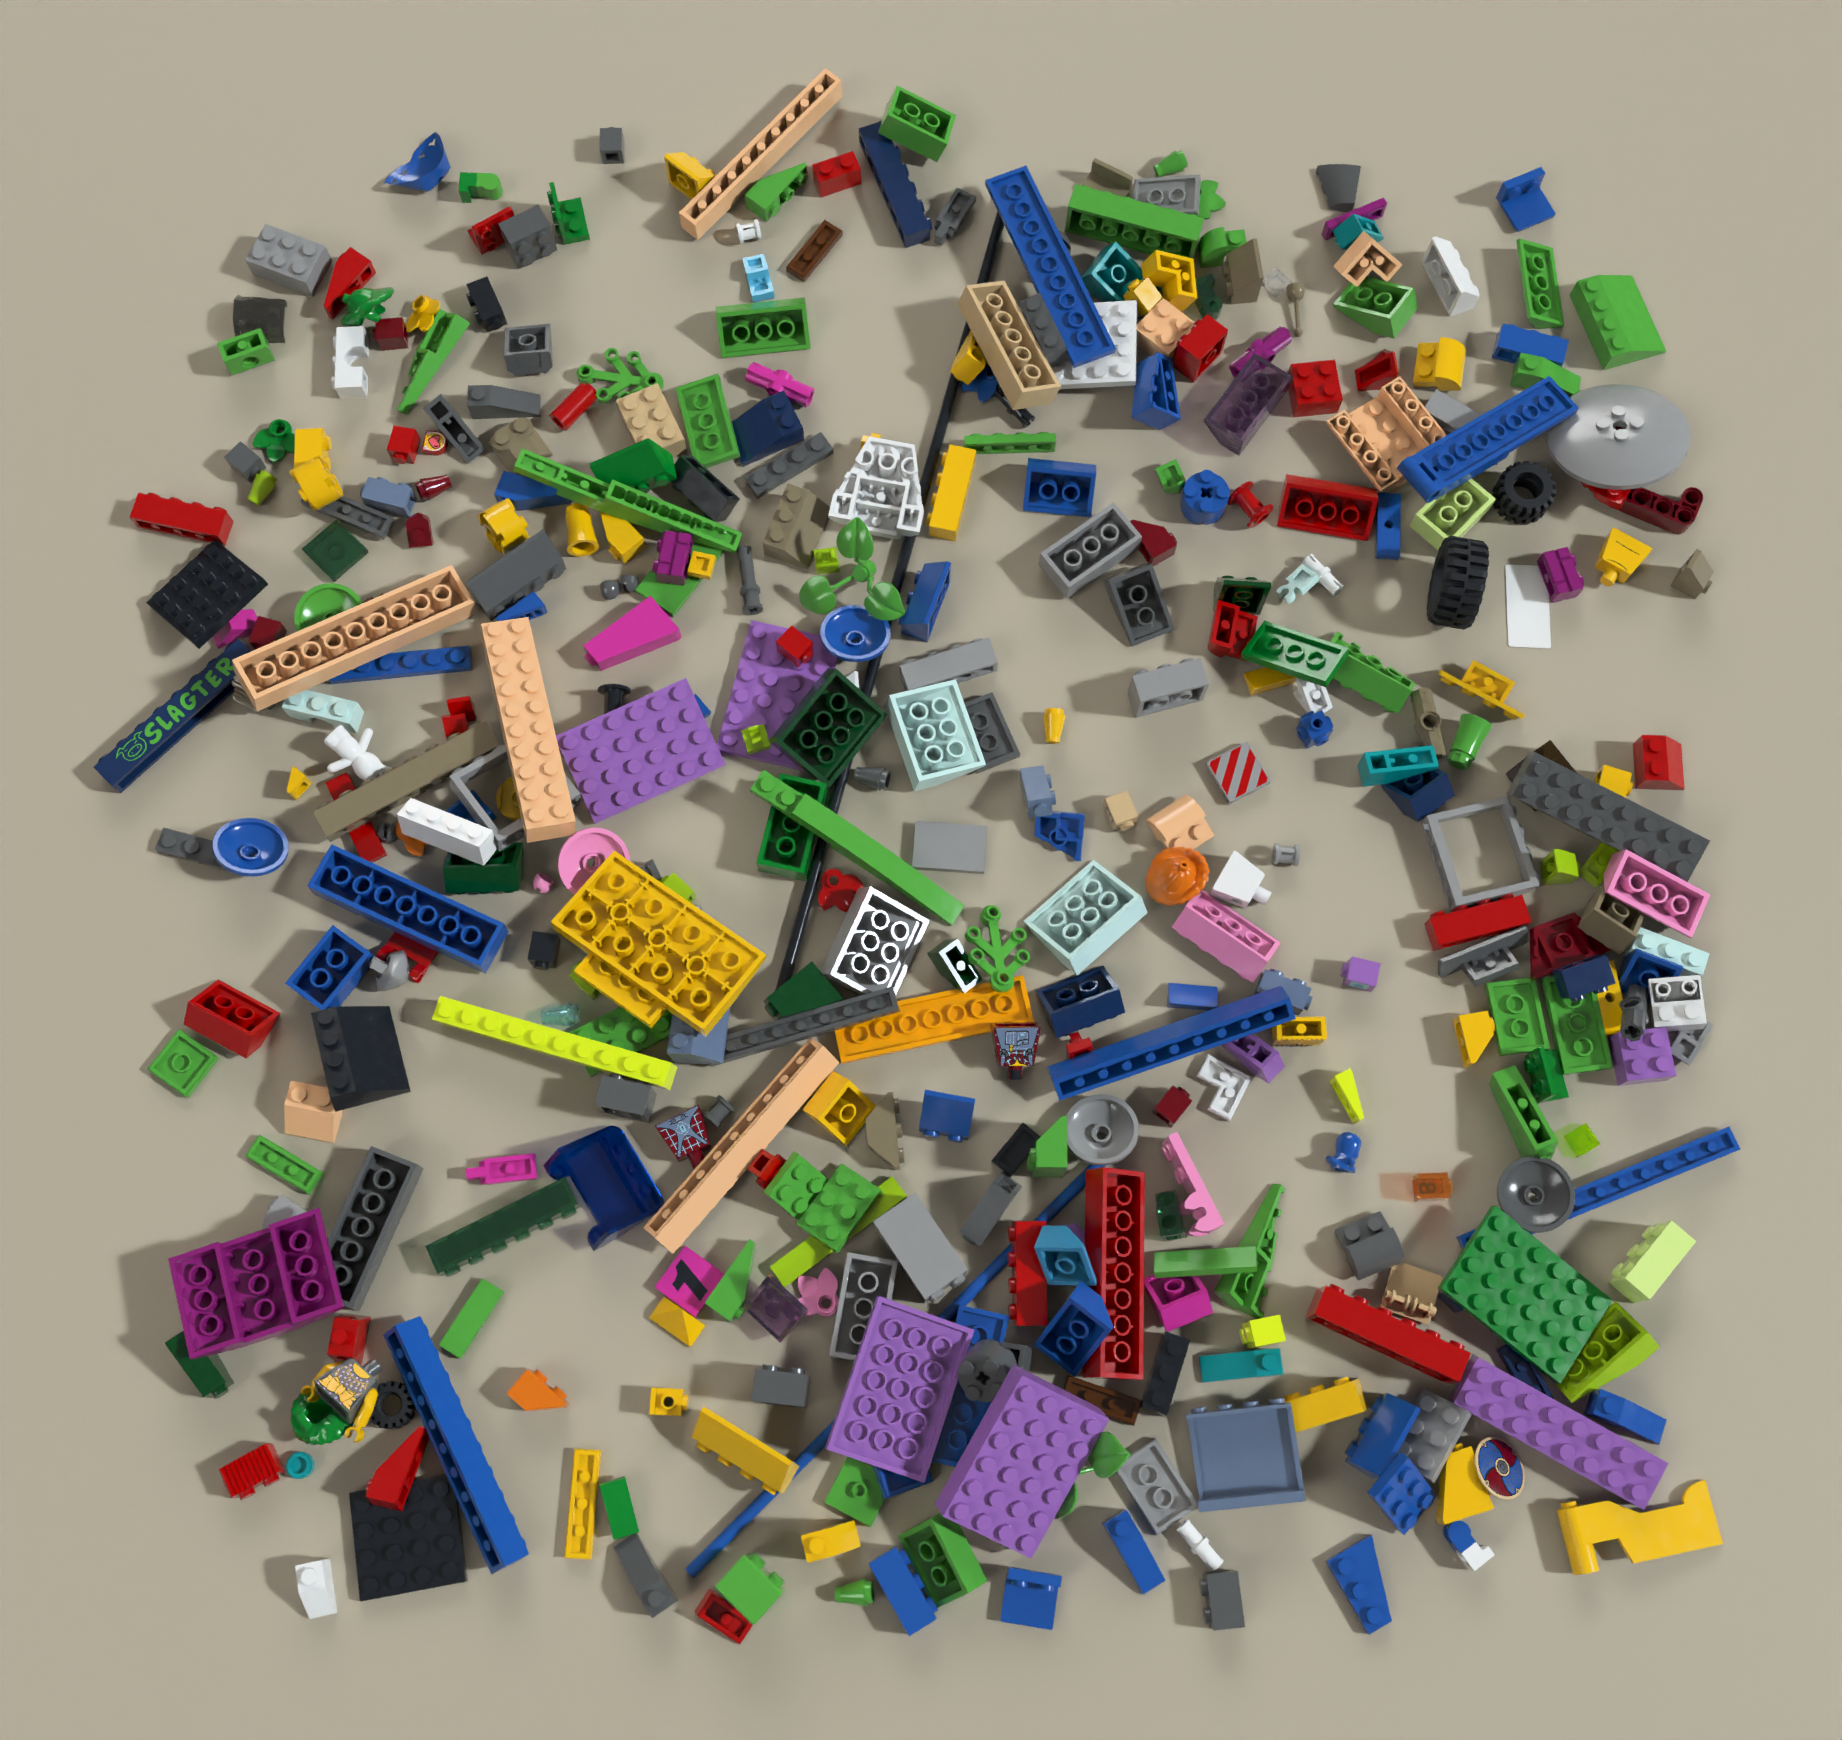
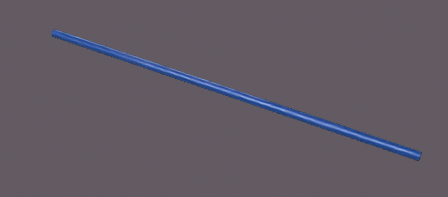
M1089 1164L1033 1221H1046L1047 1225L1086 1186V1170L1101 1168L1106 1165ZM1012 1242L937 1317L951 1321L957 1315L959 1305L966 1306L1008 1264V1252H1012ZM834 1420L793 1460L800 1467L792 1480L826 1447ZM764 1489L685 1568L689 1575L695 1578L780 1492L776 1491L775 1495Z

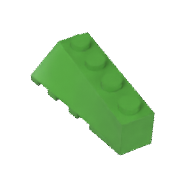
M1337 631L1330 642L1347 647L1349 655L1333 678L1339 681L1344 688L1354 689L1361 693L1360 695L1364 699L1374 700L1381 704L1384 710L1399 714L1416 683L1392 667L1385 669L1382 667L1383 664L1379 658L1374 655L1366 656L1361 652V646L1355 642L1348 644L1342 640L1344 635Z

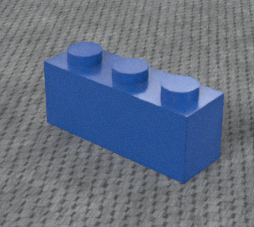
M1502 324L1496 336L1491 358L1515 364L1520 353L1544 357L1562 367L1569 340L1562 339L1559 336L1542 334L1536 330L1519 328L1512 324Z
M895 1546L869 1562V1566L906 1632L911 1636L936 1620L937 1618L934 1613L938 1609L931 1596L925 1598L921 1588L925 1586L918 1573L916 1572L912 1575L907 1565L911 1561L905 1550L901 1549L899 1551Z

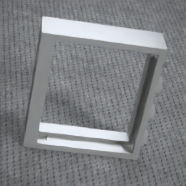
M504 744L498 745L486 756L477 757L472 764L456 769L449 776L450 788L477 824L493 830L498 852L525 837L522 819H518L499 831L465 786V783L506 761L508 755L506 745ZM565 774L572 808L580 805V793Z
M1509 796L1427 815L1421 822L1450 912L1454 908L1467 905V907L1476 906V903L1490 899L1491 902L1497 901L1499 897L1507 894L1517 896L1530 893L1539 886L1540 877L1538 871L1533 868L1531 862L1532 853L1530 848L1526 847L1523 839L1524 830L1518 824L1516 806L1513 802L1511 803ZM1500 809L1524 882L1463 897L1439 823Z

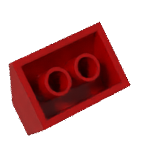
M217 980L188 1002L183 1025L236 1054L248 1058L262 1046L280 1017V1012Z

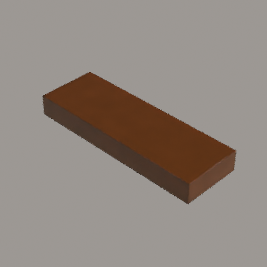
M824 220L786 266V271L802 282H805L842 237L843 231Z
M1067 1375L1063 1390L1099 1407L1107 1417L1133 1426L1135 1425L1142 1400Z

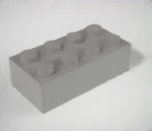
M1112 503L1041 552L1039 566L1067 599L1138 550L1142 536L1120 509Z
M847 1252L829 1354L831 1358L855 1361L876 1296L892 1300L898 1261Z

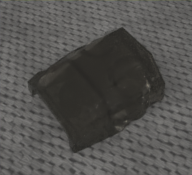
M237 295L233 306L235 336L261 328L269 343H285L284 316L285 307H287L286 300Z

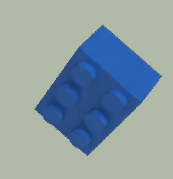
M332 925L285 984L320 1010L339 1007L371 969L369 963L374 955Z

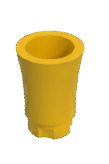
M579 503L567 506L565 516L567 552L577 557L594 554L598 551L599 544L594 533L588 507Z

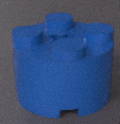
M1203 470L1192 475L1184 485L1180 500L1181 512L1184 517L1198 525L1199 523L1210 525L1217 522L1224 514L1230 494V489L1225 480L1211 470Z

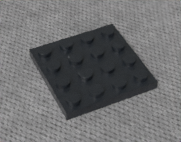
M214 539L146 603L200 649L257 596L268 583Z
M447 1475L413 1481L402 1512L372 1505L366 1498V1490L349 1493L360 1602L468 1581L459 1502Z

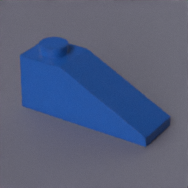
M503 471L494 493L497 503L509 498L515 510L518 511L571 504L572 501L557 495L556 488L507 471Z
M1596 1389L1590 1393L1584 1411L1586 1416L1655 1444H1660L1666 1424V1419L1603 1389Z
M1123 1509L1102 1522L1103 1527L1142 1594L1147 1593L1166 1581L1127 1510Z

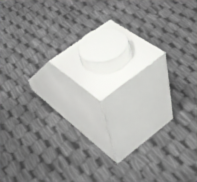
M330 1559L296 1565L298 1592L309 1619L337 1613Z

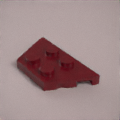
M1575 912L1529 930L1530 978L1532 981L1553 974V969L1596 954L1603 955L1612 951V949L1607 948L1603 943L1578 928L1581 918Z

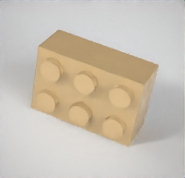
M658 383L616 400L619 414L634 444L649 438L670 452L673 458L687 452L685 439Z

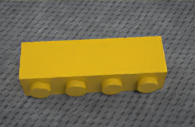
M950 444L948 453L943 452L941 466H944L942 473L938 472L936 486H939L937 493L933 492L931 506L934 508L932 513H928L925 524L926 527H929V536L956 541L976 461V450Z

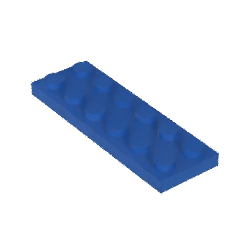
M959 1305L955 1323L974 1330L968 1348L969 1351L976 1342L986 1339L995 1340L1001 1345V1341L1004 1342L1009 1316ZM959 1380L931 1461L956 1467L991 1402L968 1399Z

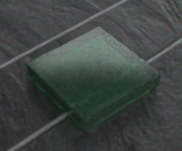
M337 519L302 548L303 552L333 582L369 553L367 548Z

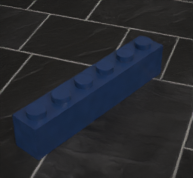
M880 121L859 128V143L905 248L930 240V231L933 230L930 218H926L923 213L925 212L923 202L916 197L915 184L913 181H909L908 168L900 160L901 153L898 146H894L893 140L878 133Z

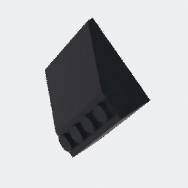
M339 1006L311 1013L328 1091L335 1112L411 1092L389 1006Z

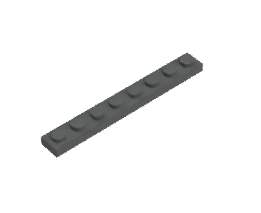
M891 986L727 1034L723 1063L900 1012L895 990ZM709 1064V1065H710L711 1067H713V1066L720 1065V1064Z

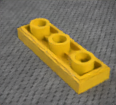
M1614 960L1609 961L1616 983L1607 986V991L1597 993L1606 1036L1620 1032L1622 1011L1619 1004L1623 998ZM1605 996L1610 998V1002L1605 999Z

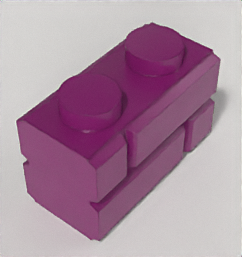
M665 530L663 538L658 539L657 552H660L659 558L654 559L652 568L658 582L685 585L693 547L692 535Z
M1568 547L1547 551L1540 555L1536 562L1551 602L1555 603L1577 597L1583 590L1584 579L1581 574L1577 573L1575 555L1570 554Z

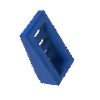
M531 592L498 615L496 620L504 621L525 617L531 620L548 612L537 594Z

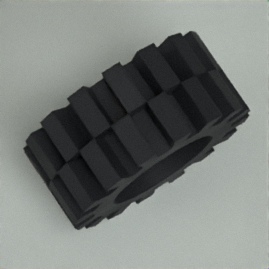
M386 1381V1383L378 1384V1397L370 1417L373 1420L372 1423L383 1429L402 1428L401 1426L407 1425L409 1419H413L415 1415L413 1414L414 1410L417 1409L406 1385L397 1381ZM396 1395L401 1401V1408L397 1414L389 1416L384 1413L382 1403L387 1396Z

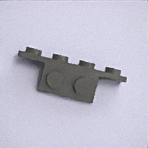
M1526 925L1513 928L1507 933L1491 937L1482 943L1468 946L1462 951L1444 956L1438 961L1439 976L1442 978L1463 970L1475 987L1517 970L1519 963L1510 950L1528 942L1529 929Z

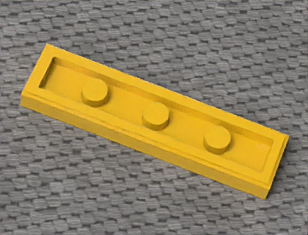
M574 1449L564 1558L592 1559L601 1450Z

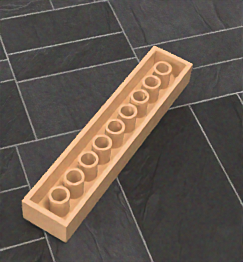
M450 565L232 660L234 673L256 711H260L474 616V601L453 566Z
M529 618L481 624L482 642L526 842L530 843L571 836L575 833L576 820Z

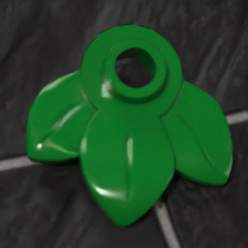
M276 419L271 422L269 428L262 429L257 433L253 441V447L266 448L269 460L272 463L278 462L283 459L287 451L294 453L295 434L292 433V427L287 421Z

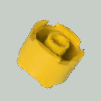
M320 455L290 470L296 483L299 482L301 486L298 489L299 494L305 502H309L314 511L343 497V491L335 475L331 474L327 469L329 466Z
M509 498L499 501L478 514L480 525H486L487 532H485V535L499 553L502 551V554L507 553L529 538L525 530L528 528V524L522 515L517 516L514 511L515 507Z

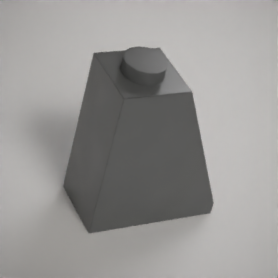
M1001 1172L992 1182L960 1230V1233L964 1235V1239L973 1245L981 1246L1022 1186Z

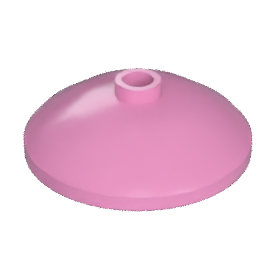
M597 827L585 828L571 835L561 847L557 863L558 873L564 886L575 895L613 851H616L630 861L629 852L624 842L613 832ZM589 858L594 859V864L592 866L587 865V860Z

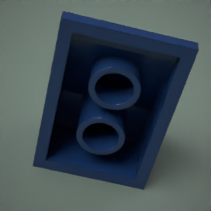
M785 391L761 400L732 421L740 453L738 459L742 467L804 441L803 426Z

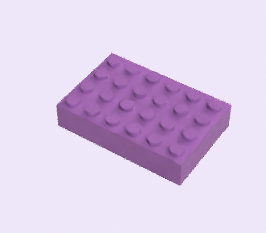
M1013 1364L935 1502L943 1517L1032 1558L1107 1425L1109 1418L1099 1407Z

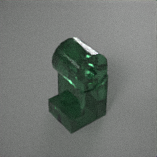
M1212 273L1196 278L1197 299L1194 302L1202 318L1208 314L1216 320L1222 309V300L1215 295L1213 290L1216 280Z
M1177 1191L1156 1193V1212L1161 1238L1165 1242L1188 1238Z

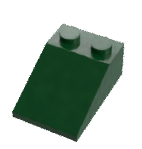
M1233 576L1217 577L1214 586V609L1216 602L1221 600L1240 606V611L1260 615L1271 589V582L1258 580L1255 577L1244 579L1234 578Z

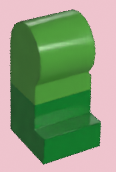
M460 172L458 192L462 203H471L472 198L486 197L489 200H497L502 196L503 188L496 174Z

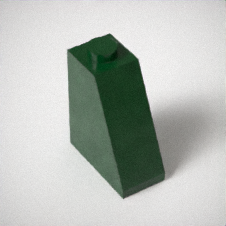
M811 961L764 1000L766 1004L764 1008L771 1017L774 1018L776 1016L779 1020L840 1002L843 998L813 961Z
M184 1331L165 1342L167 1348L203 1397H214V1399L225 1395L229 1391L228 1387L234 1384L218 1354L196 1359L189 1358Z

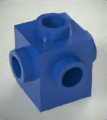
M1322 710L1316 713L1314 711L1307 712L1301 716V720L1296 728L1297 735L1304 743L1306 749L1315 745L1316 747L1321 746L1329 741L1328 738L1333 731L1332 721L1328 716H1325Z

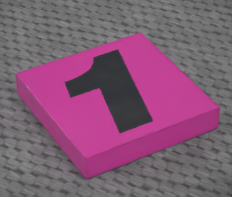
M685 1245L655 1285V1288L696 1318L706 1305V1300L725 1274Z

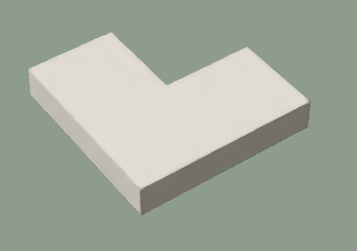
M1207 1054L1196 1075L1197 1078L1218 1088L1207 1110L1230 1121L1252 1077Z

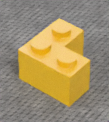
M1155 250L1141 263L1143 279L1148 277L1154 286L1162 287L1163 298L1178 310L1183 312L1197 299L1194 259Z

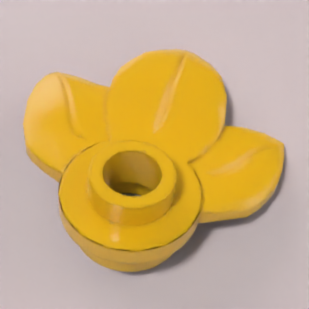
M418 296L412 304L414 312L408 319L406 331L409 333L417 327L423 332L428 331L433 325L434 314L440 310V302L437 299L432 300L429 296Z

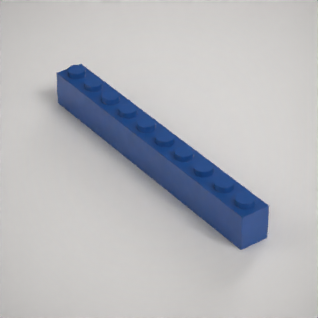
M1278 986L1047 1066L1059 1101L1292 1021L1295 1019L1290 997L1282 986Z
M421 1316L393 1326L383 1336L492 1575L529 1555L526 1542L521 1537L515 1523V1518L510 1513L504 1500V1494L499 1489L493 1476V1470L488 1465L482 1452V1446L477 1441L471 1428V1422L466 1417L460 1398L455 1393L449 1374L444 1369L438 1350L434 1347L428 1334V1328L423 1323Z

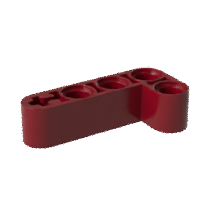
M1689 487L1684 490L1677 501H1674L1645 488L1631 489L1620 512L1679 535L1683 534L1696 519L1703 501V494L1698 488Z

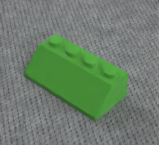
M805 297L716 307L722 358L811 349Z

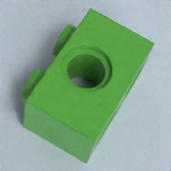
M261 328L217 343L223 362L231 375L275 361L269 342Z

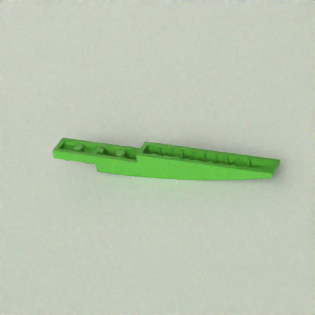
M523 448L513 469L516 473L556 488V494L561 497L664 533L666 530L692 535L693 542L735 553L742 533L613 479L611 484H608Z
M763 770L750 788L751 793L831 844L830 847L950 926H952L965 906L851 823L806 793L805 795L800 794L767 771Z

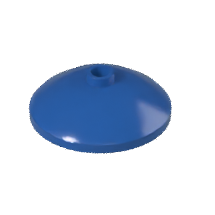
M847 605L833 610L825 617L820 628V638L824 648L834 657L848 662H864L878 657L888 647L891 637L888 621L872 617L863 605Z
M242 818L223 825L216 832L213 838L212 850L217 862L226 870L234 874L254 877L269 874L280 868L287 859L289 844L285 834L274 824L256 818Z

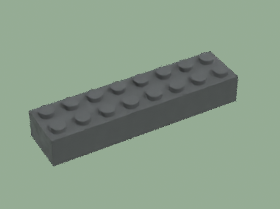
M1528 752L1506 793L1518 801L1617 851L1627 849L1686 882L1690 879L1710 840L1536 752Z

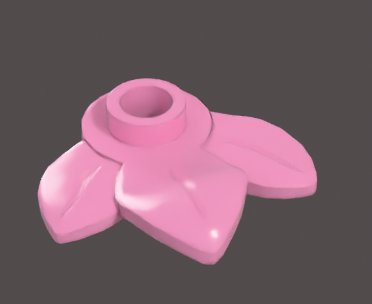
M824 1268L818 1279L811 1276H800L798 1278V1289L802 1297L794 1303V1307L801 1314L810 1316L818 1313L821 1316L828 1317L837 1312L839 1303L836 1295L838 1281L831 1270ZM825 1299H830L831 1306L825 1309L822 1306V1302Z

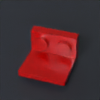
M511 207L501 210L467 230L481 255L495 250L496 247L504 243L498 223L514 216Z

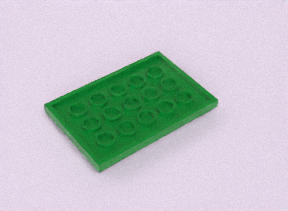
M1491 1206L1438 1289L1554 1383L1561 1384L1611 1304L1612 1299L1527 1230L1521 1228L1522 1226L1497 1206Z

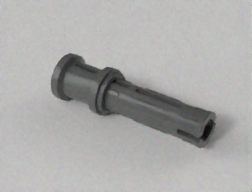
M741 545L737 547L742 580L740 595L744 601L742 611L745 615H756L763 611V605L760 604L759 600L761 591L755 581L751 546Z

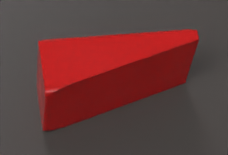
M711 1589L707 1591L695 1609V1614L739 1645L752 1627V1624L731 1603Z

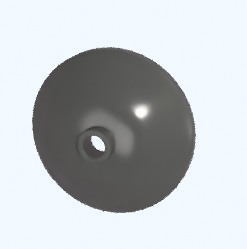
M1527 1156L1512 1162L1503 1171L1498 1181L1497 1198L1501 1210L1522 1226L1521 1228L1529 1232L1543 1233L1558 1228L1569 1218L1575 1205V1189L1571 1178L1559 1164L1548 1158L1540 1159L1539 1156ZM1529 1193L1535 1194V1201H1531L1528 1198Z

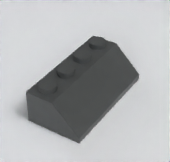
M542 529L469 579L466 584L475 602L488 619L492 621L531 592L541 590L551 579L560 577L564 570H566V566L550 538Z

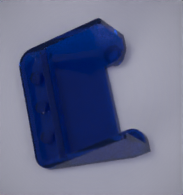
M617 1126L605 1127L558 1148L543 1165L548 1175L554 1180L560 1181L570 1176L598 1224L592 1227L587 1234L588 1243L593 1251L607 1245L652 1217L664 1205V1199L625 1133Z

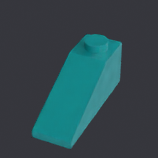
M1434 745L1364 752L1357 766L1362 786L1388 784L1438 769L1439 764Z
M1280 1348L1199 1356L1202 1383L1283 1375Z

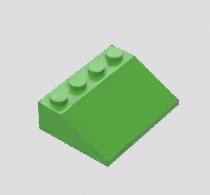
M1596 275L1576 282L1570 297L1603 370L1666 352L1632 275Z

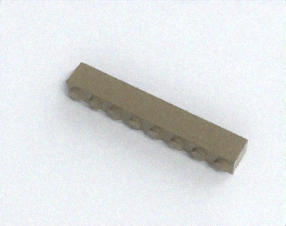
M486 721L483 723L476 722L470 725L466 732L462 734L455 733L446 739L447 742L439 746L435 744L425 750L426 753L418 757L411 756L403 762L404 764L397 768H388L382 773V776L375 780L371 778L362 782L361 787L354 791L347 790L338 796L339 799L331 803L327 801L320 804L313 814L328 840L332 842L400 806L410 798L413 799L447 781L456 769L464 768L472 764L477 757L486 756L500 744Z

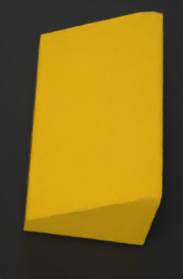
M1267 667L1243 674L1250 695L1294 684L1296 682L1295 679H1297L1294 676Z

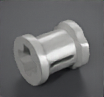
M1274 843L1272 853L1273 864L1277 865L1280 862L1292 863L1293 866H1298L1300 845L1290 847Z

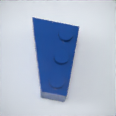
M1159 352L1137 363L1136 385L1134 386L1131 418L1158 430L1181 420L1172 358Z

